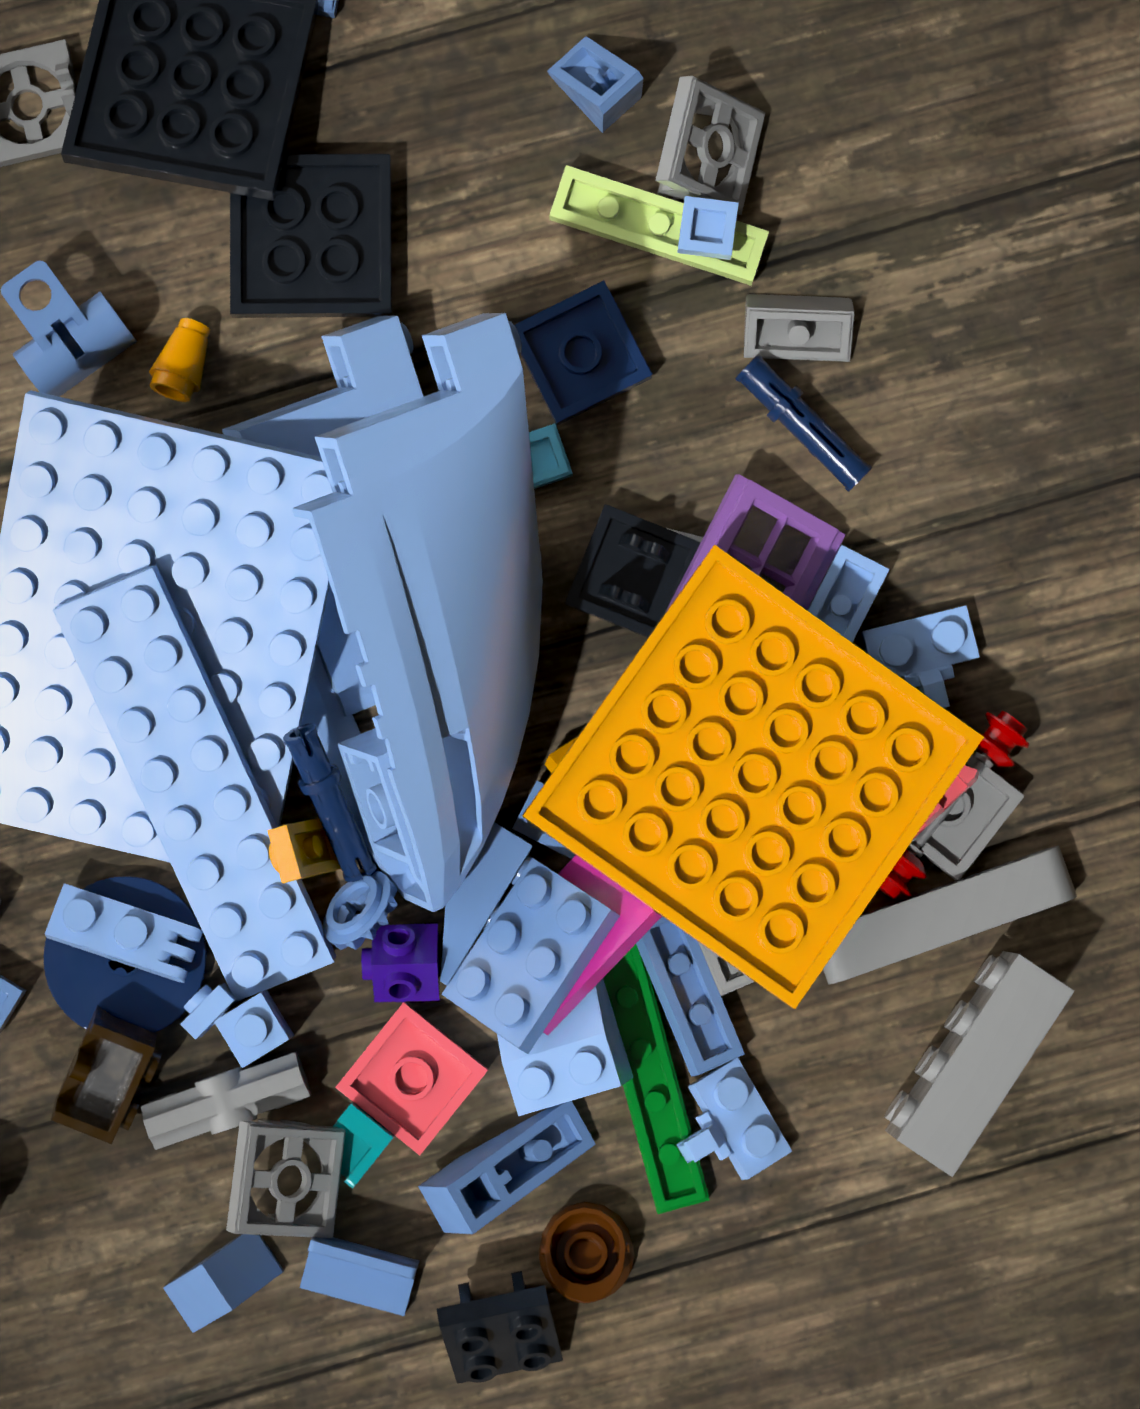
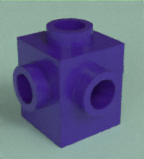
M438 924L381 926L376 931L375 939L372 940V948H362L361 956L362 979L373 981L374 1002L440 1001Z

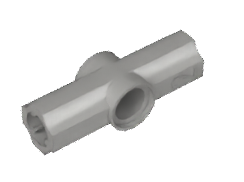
M293 1052L241 1070V1067H237L195 1082V1087L151 1100L140 1107L148 1137L154 1149L157 1150L209 1131L213 1135L239 1126L240 1121L256 1120L258 1114L301 1101L303 1098L311 1096L303 1065L297 1052Z

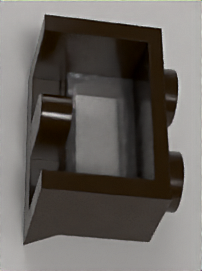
M97 1005L55 1098L51 1121L109 1144L113 1143L119 1127L129 1130L140 1105V1100L133 1097L141 1080L150 1083L161 1059L162 1052L155 1050L157 1033L112 1016Z

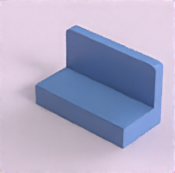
M334 1237L311 1238L308 1248L309 1254L299 1288L405 1316L419 1260Z

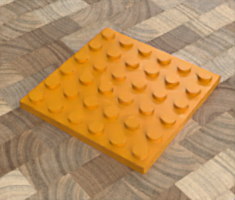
M713 545L525 810L522 817L785 1004L796 1009L984 737L718 546Z

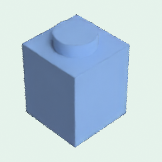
M267 990L257 994L214 1021L242 1068L295 1036Z

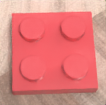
M403 1002L335 1088L420 1156L486 1074L488 1068L410 1005Z

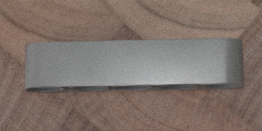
M1059 845L861 914L823 968L828 985L859 976L1076 898L1077 894Z

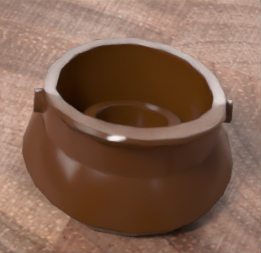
M585 1201L565 1206L551 1217L543 1231L539 1248V1261L546 1280L561 1295L578 1303H592L614 1294L629 1277L634 1260V1248L629 1229L620 1216L605 1205Z

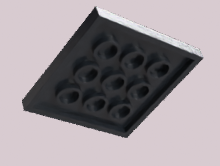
M99 0L61 150L64 163L274 201L318 13V0Z

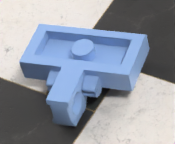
M967 605L861 632L864 649L867 654L899 677H903L913 687H918L920 692L944 709L950 706L944 680L954 678L952 665L980 657Z
M738 1058L719 1066L688 1086L703 1113L695 1118L701 1129L676 1144L687 1163L693 1160L697 1162L715 1151L719 1160L729 1157L741 1180H747L792 1152Z

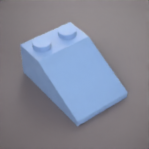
M603 979L549 1035L541 1034L529 1054L521 1051L497 1034L503 1068L518 1116L617 1088L633 1078Z

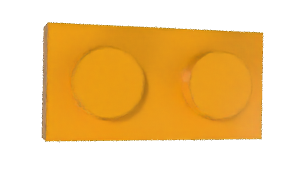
M319 818L267 830L271 842L269 845L270 860L275 870L279 872L282 884L341 869Z

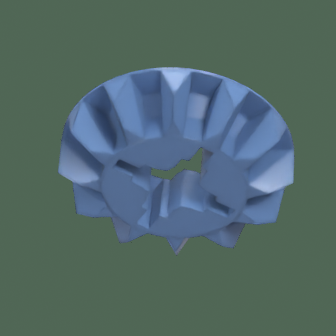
M375 871L370 876H367L366 873L361 874L362 880L347 882L331 900L324 917L323 931L326 939L340 950L347 947L355 950L358 949L366 938L374 940L376 931L381 926L389 924L386 917L398 905L394 899L398 888L384 873Z

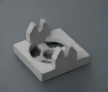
M63 39L0 54V76L4 72L11 70L14 89L9 93L6 102L0 103V122L11 119L16 125L24 128L27 143L19 144L4 138L0 134V167L61 153L78 86L68 43ZM27 66H36L49 71L59 81L61 89L44 93L39 87L31 85ZM25 92L35 93L42 99L43 108L41 113L32 120H21L13 112L15 99ZM65 107L66 113L61 125L51 136L44 139L41 124L47 119L49 111Z
M694 76L680 77L655 180L660 183L657 194L673 196L672 200L684 203L685 196L737 202V215H742L765 112ZM694 113L713 116L711 125L705 126L703 129L692 125ZM729 124H730L731 127H732L733 135H732V133L730 132V130L728 129ZM714 131L720 134L723 141V152L717 161L711 158L708 150V141ZM687 143L697 148L698 157L702 162L698 181L692 177L685 164L684 156ZM728 163L732 164L728 175L719 185L714 187L718 168L724 167Z
M260 1118L258 1122L240 1121L226 1231L234 1234L333 1238L346 1129L309 1125L284 1119L275 1121ZM285 1138L282 1160L275 1163L271 1170H254V1162L262 1151L276 1141ZM303 1141L315 1151L321 1164V1173H310L308 1166L301 1161ZM295 1165L302 1174L300 1188L290 1196H283L277 1186L278 1176L287 1166ZM251 1187L269 1188L271 1195L277 1199L276 1214H268L266 1216L256 1207L251 1196ZM309 1190L318 1191L317 1197L309 1208L294 1218L296 1202L303 1199Z

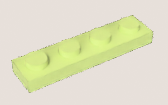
M567 165L549 215V220L748 285H752L769 233L767 230L736 221L731 260L677 253L684 203Z

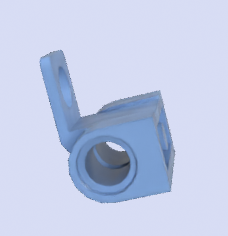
M44 261L34 262L1 287L2 296L33 337L31 341L15 351L13 356L41 393L60 397L137 342L101 291L78 307ZM40 280L49 285L51 300L45 308L32 311L23 305L21 292L27 283Z

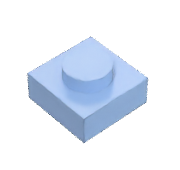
M685 196L677 253L731 260L738 203Z
M225 983L218 985L214 990L206 984L183 1007L190 1015L180 1025L195 1040L201 1038L214 1026V1021L223 1016L238 999L231 993Z

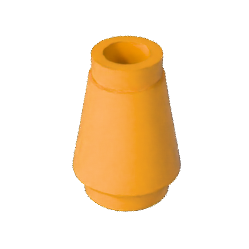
M180 319L178 327L175 328L149 370L152 376L150 383L152 390L164 397L180 402H189L193 392L200 391L208 336L210 334L209 327L193 319Z

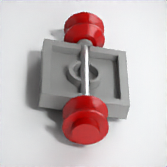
M1001 711L997 717L986 712L985 717L990 726L984 734L979 733L984 738L976 748L978 752L971 755L965 764L978 770L977 781L912 840L879 888L895 900L900 893L911 898L912 895L907 887L908 882L912 877L923 879L927 877L924 865L918 859L922 856L929 859L955 881H959L1024 798L1022 793L991 770L993 764L1013 767L1015 764L1009 753L1015 746L1029 747V743L1023 738L1027 728L1007 712Z

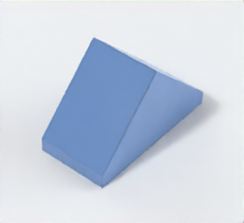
M587 36L547 71L558 86L602 133L642 97L643 77L640 72Z
M241 1234L165 1285L163 1289L192 1333L235 1309L283 1273L284 1270L261 1235Z

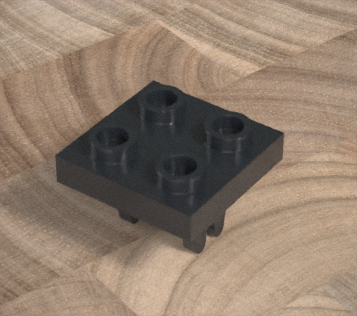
M605 504L565 605L648 638L665 614L701 542Z
M518 1271L511 1273L514 1292L473 1300L469 1282L458 1284L460 1304L437 1308L439 1328L457 1384L469 1381L473 1383L486 1382L493 1379L496 1375L519 1370L537 1371L551 1363L563 1361L561 1345L545 1285L526 1289L523 1273Z

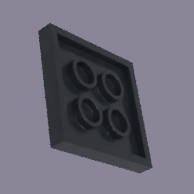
M390 154L285 155L274 201L230 193V315L232 318L392 316Z

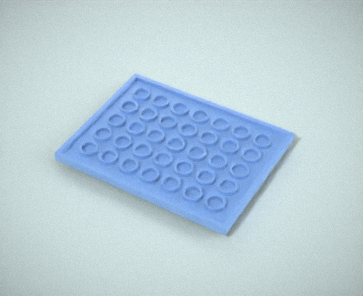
M32 390L25 393L0 533V823L170 862L52 611L57 605L156 564L277 827H280L294 761L287 745L283 741V737L291 730L295 732L296 737L299 736L297 727L301 726L330 587L310 520L295 517L292 509L298 505L333 493L321 457Z

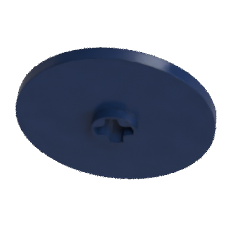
M131 876L113 877L97 881L83 888V890L202 930L195 914L187 903L171 889L152 880ZM202 934L200 942H192L178 937L176 944L188 947L196 952L192 963L173 957L170 958L168 964L179 966L188 971L185 983H181L135 968L132 972L126 966L116 969L111 959L46 937L44 946L46 980L52 996L59 1007L71 1020L87 1029L98 1005L112 1016L155 1033L180 1018L186 1011L183 1007L200 990L207 962L205 938Z

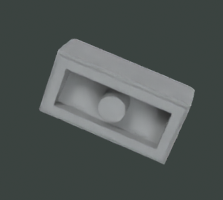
M747 294L745 303L744 358H755L760 354L763 358L850 362L854 321L852 299Z

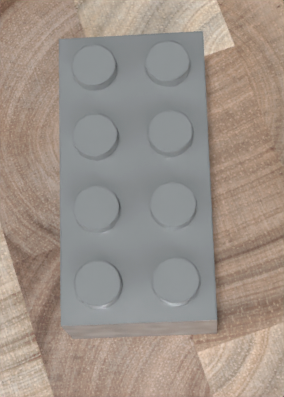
M1002 951L999 957L996 958L990 955L974 978V982L979 985V988L968 1003L961 1000L952 1010L944 1024V1027L950 1032L938 1049L931 1045L926 1050L914 1070L920 1076L909 1094L903 1090L899 1092L884 1118L890 1121L885 1129L887 1133L951 1177L954 1176L1074 993V990L1017 953Z

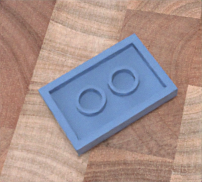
M532 858L442 995L509 1043L529 1054L620 915Z

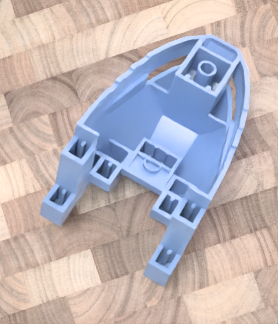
M483 313L422 335L439 389L438 392L424 397L410 353L413 352L412 338L407 327L400 323L398 316H377L323 335L321 337L337 388L222 429L223 434L322 458L333 493L292 508L295 517L310 520L330 583L301 725H316L318 736L330 764L338 766L342 775V779L339 782L372 860L396 885L398 892L405 900L432 912L444 908L461 886L482 850L501 808L518 760L525 733L539 658L543 579L524 375L518 355L521 352V340L515 326L508 321L506 313ZM376 705L378 716L372 718L375 728L361 734L352 714Z

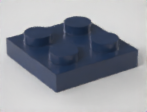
M604 280L514 325L521 340L520 355L556 426L652 379V373Z

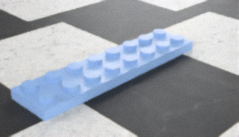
M152 565L57 605L52 610L229 989L238 999L237 1001L334 963L336 959L335 951L324 935L323 925L302 880L282 884L279 872L275 870L269 856V845L271 842L267 830L277 828V825L157 565Z

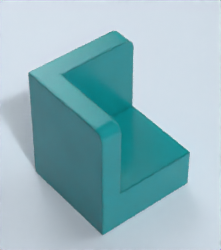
M354 1102L348 1106L333 1125V1127L346 1129L341 1174L346 1177L344 1182L352 1189L395 1136Z

